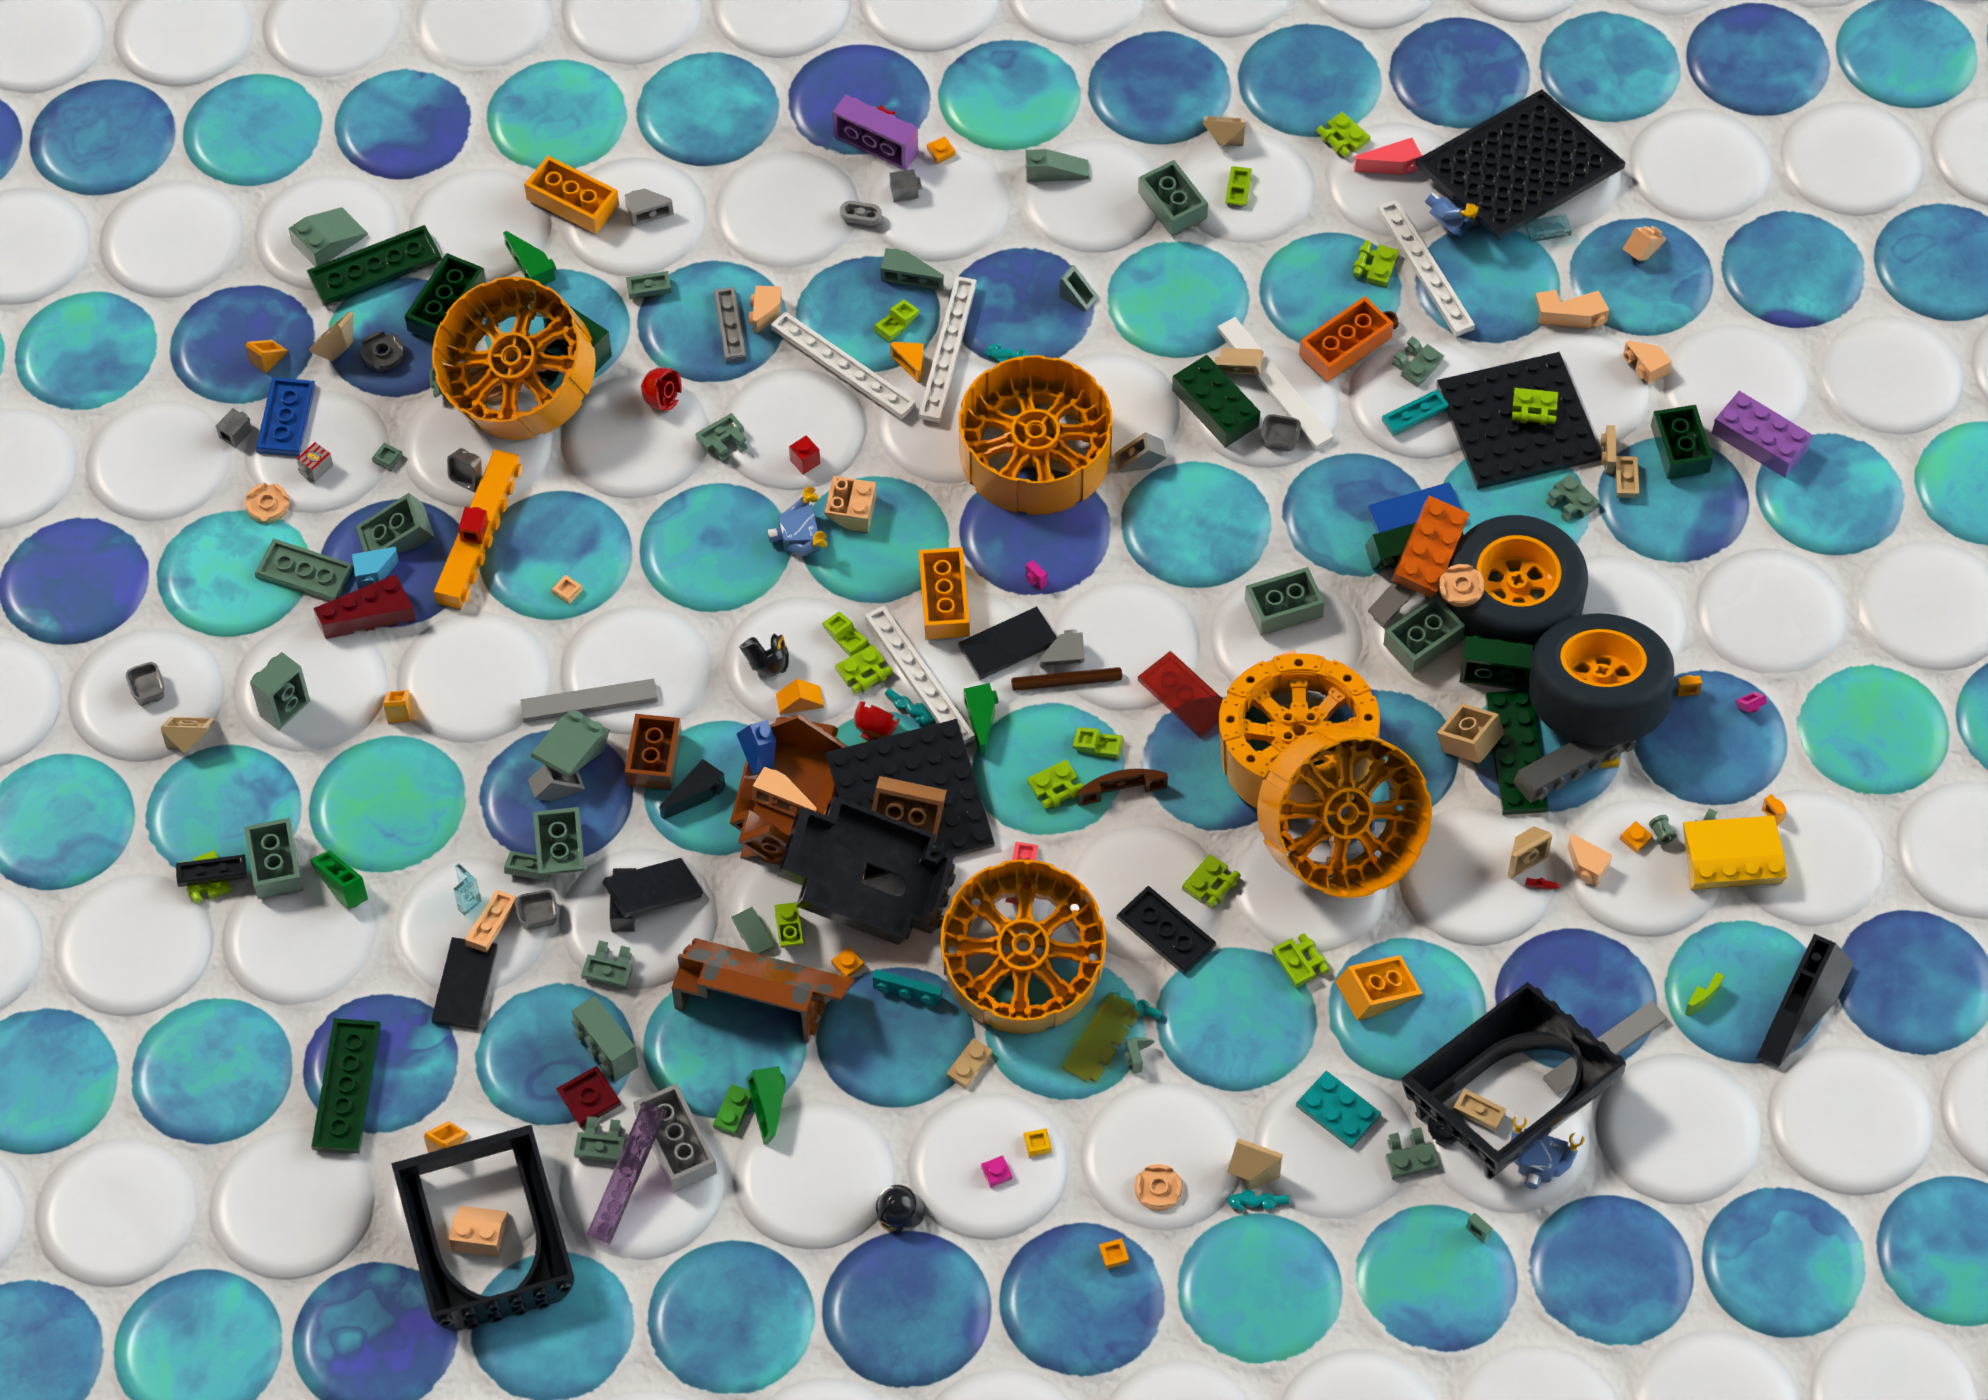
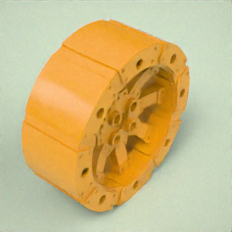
M497 278L470 289L446 312L447 315L443 322H440L433 343L432 364L436 372L435 378L448 401L475 427L485 430L489 435L502 439L524 440L535 438V435L549 433L561 426L582 405L581 401L585 395H588L594 378L596 364L595 349L591 344V335L583 321L553 289L548 286L545 287L540 282L529 278ZM535 316L544 319L548 318L551 321L547 325L548 327L535 335H530L528 332L531 320H534ZM516 317L511 332L504 333L499 329V323L507 318ZM488 318L490 321L484 325L483 320ZM485 334L488 335L492 340L490 348L486 349V351H475L478 342ZM565 338L569 344L568 355H561L559 357L543 353L546 349L545 346L557 339ZM531 350V355L527 356V352ZM518 355L517 359L511 362V359ZM474 366H486L489 368L486 372L487 374L477 384L471 386L470 369H473ZM508 369V374L504 375L503 371ZM551 370L564 374L561 387H558L552 393L542 384L537 372ZM522 384L528 389L530 388L539 403L538 406L531 408L532 410L528 412H519L518 392L521 391ZM502 385L503 401L500 411L492 408L490 410L483 404L487 399L486 396L496 386Z
M1040 355L1021 356L1000 362L990 370L987 369L967 389L961 402V411H959L960 462L968 482L972 483L975 486V491L990 503L1011 512H1026V515L1052 514L1069 509L1080 500L1084 501L1104 480L1109 469L1112 452V409L1102 386H1099L1096 383V379L1081 367L1055 357L1047 358ZM1034 404H1046L1051 407L1046 411L1035 409ZM1015 407H1020L1021 410L1020 414L1013 417L1003 413ZM1065 414H1070L1080 423L1064 425V423H1059V420ZM988 427L1005 430L1003 436L981 441ZM1067 440L1088 442L1090 450H1088L1086 457L1080 453L1077 454L1066 446ZM1005 451L1012 453V457L1006 466L999 472L989 466L987 460L991 459L992 456ZM1050 458L1056 461L1059 459L1070 467L1071 474L1055 479L1054 475L1051 474ZM1031 461L1034 468H1036L1038 481L1017 478V475L1023 466H1026Z
M1314 654L1280 655L1273 657V660L1268 662L1261 661L1244 671L1228 688L1227 696L1223 698L1219 712L1221 765L1224 775L1228 777L1230 786L1244 801L1257 808L1260 788L1263 779L1266 780L1270 772L1268 771L1269 767L1285 747L1300 737L1298 735H1309L1314 733L1315 730L1325 727L1347 726L1361 729L1380 738L1379 707L1376 697L1371 694L1370 686L1358 673L1345 664L1334 659L1329 661L1324 659V656ZM1291 691L1292 703L1290 710L1284 706L1280 707L1271 697L1281 692ZM1308 691L1320 692V694L1327 696L1319 706L1308 709V703L1306 702V693ZM1345 704L1350 710H1353L1354 717L1349 718L1348 721L1333 724L1331 721H1328L1332 714ZM1252 706H1255L1271 722H1267V725L1252 723L1251 720L1245 719V713ZM1246 740L1267 741V743H1271V746L1263 751H1255ZM1355 754L1353 762V779H1355V783L1361 782L1370 771L1369 767L1372 764L1369 759ZM1324 755L1321 757V760L1326 763L1315 766L1318 769V773L1333 785L1334 778L1337 777L1336 760H1334V755ZM1301 778L1290 789L1289 799L1296 802L1310 803L1312 800H1318L1314 793L1315 790L1307 781ZM1354 794L1350 795V802L1354 800ZM1296 817L1295 819H1306V818H1304V817Z
M1331 726L1317 729L1309 735L1304 734L1285 747L1272 762L1268 769L1270 772L1266 780L1263 779L1257 805L1259 830L1263 833V842L1268 852L1288 873L1325 894L1343 898L1368 896L1374 894L1375 891L1388 888L1401 879L1415 864L1430 832L1432 804L1430 792L1427 791L1426 780L1415 762L1401 749L1361 729L1347 726ZM1355 754L1364 756L1372 762L1369 767L1370 771L1361 782L1358 781L1356 783L1355 779H1353ZM1324 755H1334V760H1336L1337 777L1334 778L1333 785L1318 773V769L1314 765ZM1300 777L1302 780L1307 781L1315 790L1314 793L1318 800H1312L1310 803L1296 802L1289 799L1290 789ZM1386 781L1389 787V800L1383 803L1370 801L1375 789L1381 782ZM1354 794L1355 798L1350 802V795ZM1396 805L1403 806V808L1397 811ZM1347 807V813L1341 816L1342 809ZM1304 817L1316 820L1312 825L1313 828L1301 837L1293 839L1288 833L1287 819ZM1327 817H1331L1330 823H1328ZM1375 818H1387L1383 832L1376 838L1369 830L1371 821ZM1330 838V842H1332L1331 850L1325 863L1313 861L1307 857L1312 852L1311 849L1324 839ZM1355 838L1363 845L1365 852L1355 859L1347 861L1348 844H1350L1351 839ZM1376 850L1380 851V856L1378 858L1377 856L1373 855V853Z
M1019 859L1001 862L1000 865L994 867L989 866L972 876L961 886L952 898L949 910H946L941 928V960L944 976L947 977L948 987L956 1001L968 1014L981 1023L985 1022L991 1025L993 1029L1015 1034H1032L1046 1031V1028L1052 1026H1060L1073 1018L1086 1006L1095 993L1096 984H1099L1102 976L1106 950V930L1103 917L1101 918L1099 913V906L1089 890L1077 878L1065 870L1062 871L1055 868L1052 864L1037 860ZM1024 882H1029L1031 884V888L1028 890L1023 889L1022 884ZM1017 897L1019 904L1015 920L1011 921L1009 918H1005L996 909L994 904L999 902L1000 899ZM1035 898L1050 901L1056 906L1052 914L1038 922L1034 921L1032 915V903H1034ZM978 899L981 904L979 906L972 905V901ZM1077 904L1079 906V910L1071 911V905ZM980 917L982 920L985 919L995 929V933L998 936L987 939H974V937H968L967 935L970 925ZM1072 922L1075 929L1079 932L1080 942H1073V944L1062 943L1050 939V937L1061 925ZM1026 930V931L1028 932V934H1027V933H1020V931ZM1025 942L1030 948L1022 952L1017 949V945ZM1008 945L1011 950L1006 953L1002 950V947ZM955 946L958 950L955 954H951L948 951L949 947ZM1041 947L1044 949V952L1037 954L1035 949ZM1095 953L1097 960L1090 961L1089 954ZM974 954H990L991 957H997L993 961V965L975 979H973L969 971L967 972L965 957H972ZM1062 958L1080 963L1077 976H1074L1070 984H1068L1056 974L1048 960ZM1023 962L1027 966H1018V964ZM1012 973L1014 996H1012L1011 1004L996 1002L988 993L1002 976L1005 977ZM1031 974L1035 975L1038 979L1041 978L1053 996L1052 999L1046 1001L1043 1005L1029 1004L1028 982H1030ZM969 995L974 996V997H975V1002H974L973 1000H971L968 996H969ZM1069 1000L1073 1001V1002L1070 1003L1069 1005H1067V1006L1065 1005V1003H1066L1067 1001H1069Z

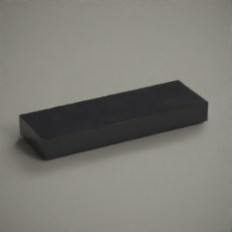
M244 854L176 863L178 887L246 879V856Z

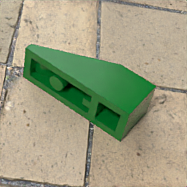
M508 231L503 232L505 246L525 278L538 281L542 285L555 280L554 271L557 269L552 259H548L543 251Z
M990 683L963 689L964 703L973 733L975 734L980 757L985 756L995 717V704L999 703L996 690L992 691Z
M329 850L310 859L311 865L332 894L347 909L357 907L360 903L368 900L363 877Z
M779 1066L753 1070L746 1078L764 1145L769 1144L776 1135L786 1081L784 1075L781 1074Z

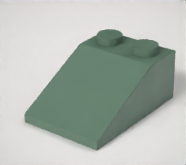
M343 207L307 216L288 228L292 244L315 267L329 262L368 235Z
M410 493L356 526L364 552L396 546L398 554L416 549L434 538L424 504Z
M572 709L556 722L533 750L530 757L569 777L604 752L610 729L602 726L597 721L585 717L581 712Z
M579 807L533 812L538 876L585 871Z

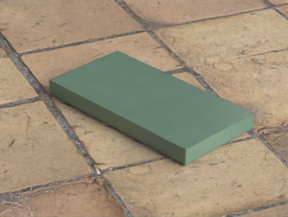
M273 538L255 572V577L330 602L340 597L354 571V566L351 563Z

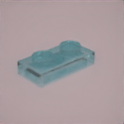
M1567 214L1538 218L1525 225L1530 242L1571 236L1572 233Z

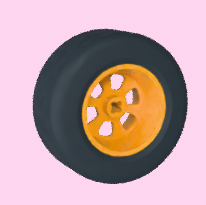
M1499 516L1477 524L1465 533L1457 543L1448 568L1457 564H1468L1473 569L1479 571L1484 579V593L1480 600L1473 605L1457 607L1446 601L1447 607L1465 624V637L1479 636L1485 639H1502L1514 643L1524 642L1533 645L1534 650L1539 638L1553 625L1565 619L1582 615L1588 589L1586 561L1574 540L1555 525L1530 516ZM1509 569H1520L1514 572L1509 571ZM1496 571L1503 576L1501 582L1488 580L1489 575ZM1528 572L1537 576L1539 579L1531 580L1527 576ZM1532 589H1539L1545 592L1544 596L1538 600H1535L1529 593ZM1502 591L1506 597L1502 599L1493 592ZM1521 599L1525 603H1516L1513 600Z
M1603 613L1583 614L1565 619L1549 628L1539 638L1534 647L1529 682V695L1532 707L1538 717L1549 728L1577 742L1592 745H1617L1637 740L1656 729L1668 713L1674 680L1673 656L1667 644L1655 631L1636 620Z

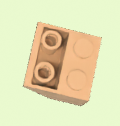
M833 476L824 512L825 515L846 530L869 533L877 498L876 482Z

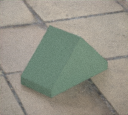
M1071 265L1060 278L1059 297L1083 311H1087L1099 297L1075 265Z

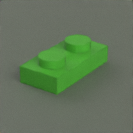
M733 1084L730 1085L713 1123L714 1129L736 1136L751 1102L749 1090Z

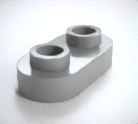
M846 201L840 207V216L845 222L875 226L882 220V211L875 204Z

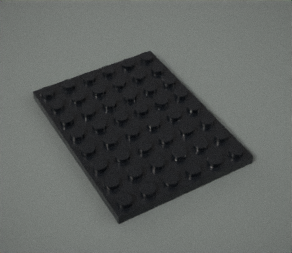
M1541 89L1416 159L1415 165L1464 210L1466 204L1476 205L1478 212L1474 219L1499 241L1624 169L1626 162Z

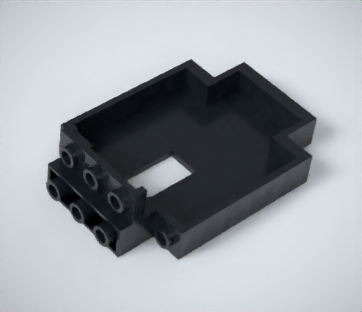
M836 796L828 802L824 815L804 807L795 814L777 872V876L802 885L796 907L896 945H900L905 939L908 940L912 927L928 934L941 927L944 916L941 915L942 910L946 908L950 899V895L947 893L956 878V874H954L955 865L952 864L954 855L945 853L939 859L932 857L937 847V844L934 843L936 835ZM867 864L900 876L906 884L904 894L894 896L861 883Z

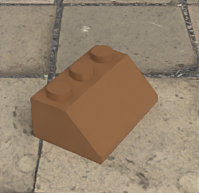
M879 776L872 811L936 835L934 841L936 843L947 790Z

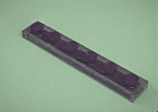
M643 1101L586 1235L611 1244L666 1115V1110Z

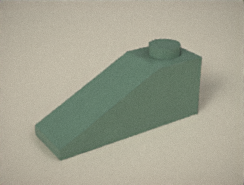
M1049 149L1025 150L1027 182L1089 179L1087 159Z
M885 249L881 264V281L944 291V275L907 251Z

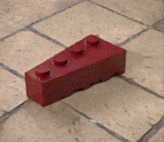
M396 574L313 608L317 623L325 639L354 634L355 631L363 629L371 631L375 630V627L388 625V627L397 626V623L408 621V623L416 622L413 606Z

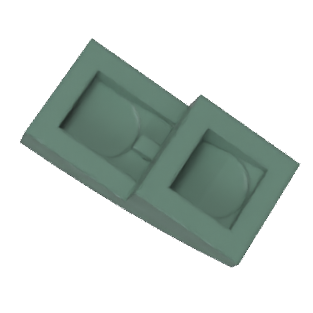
M753 907L731 917L750 952L761 954L774 947L768 932Z

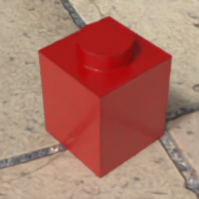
M807 435L789 446L790 461L803 475L820 464V449Z
M479 507L464 508L458 528L461 541L483 543L488 526L486 510Z

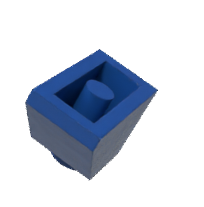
M768 720L751 724L736 733L753 775L760 774L764 767L773 769L776 739Z

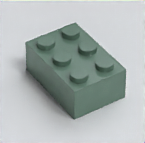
M1175 160L1138 178L1139 195L1171 236L1207 219L1208 202Z
M1309 567L1246 585L1245 602L1260 636L1323 617L1324 600Z
M1434 596L1385 630L1383 645L1413 675L1463 640L1465 624L1437 596Z
M283 652L271 658L267 666L260 672L255 673L250 681L259 716L278 731L310 702L301 666Z
M290 818L245 826L244 830L257 898L261 899L304 890Z
M595 995L572 1010L573 1020L571 1022L575 1028V1031H573L575 1037L580 1043L584 1042L587 1045V1052L593 1060L598 1059L601 1063L600 1068L606 1077L611 1076L616 1082L639 1067L635 1045Z

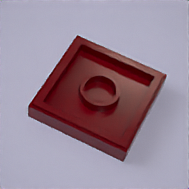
M598 1066L556 1088L557 1093L580 1128L586 1125L587 1116L599 1118L621 1106V1101Z

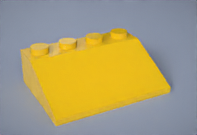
M1775 816L1683 822L1691 890L1781 884L1787 878L1785 856Z

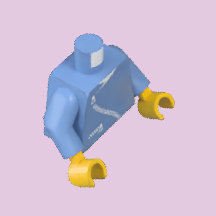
M1431 193L1425 200V203L1432 208L1429 213L1450 232L1459 237H1462L1473 222L1476 221L1474 218L1477 216L1478 207L1474 204H1466L1465 210H1462V208L1457 207L1444 196L1439 198L1434 193Z
M810 486L806 487L803 491V497L778 516L779 528L767 530L769 542L782 540L785 552H791L800 556H807L814 551H820V547H827V542L824 540L827 538V535L817 530L812 504L809 505V502L815 503L819 499L818 495L814 493L816 489Z
M1516 1115L1513 1117L1512 1123L1515 1130H1512L1510 1141L1523 1132L1522 1128L1527 1124L1525 1116L1522 1125L1515 1123ZM1576 1132L1569 1136V1142L1547 1135L1515 1160L1514 1163L1519 1166L1518 1172L1526 1175L1524 1185L1530 1189H1537L1540 1180L1551 1182L1553 1177H1559L1569 1170L1578 1153L1577 1147L1584 1143V1136H1582L1580 1143L1576 1144L1573 1141Z

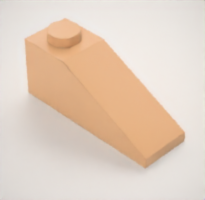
M1598 290L1540 308L1538 322L1541 325L1587 329L1594 326L1599 327L1607 323L1609 308Z
M764 767L752 786V800L793 817L802 807L815 812L817 810L816 806L791 780L777 770Z

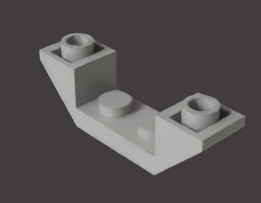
M1394 582L1368 609V612L1384 626L1418 592Z

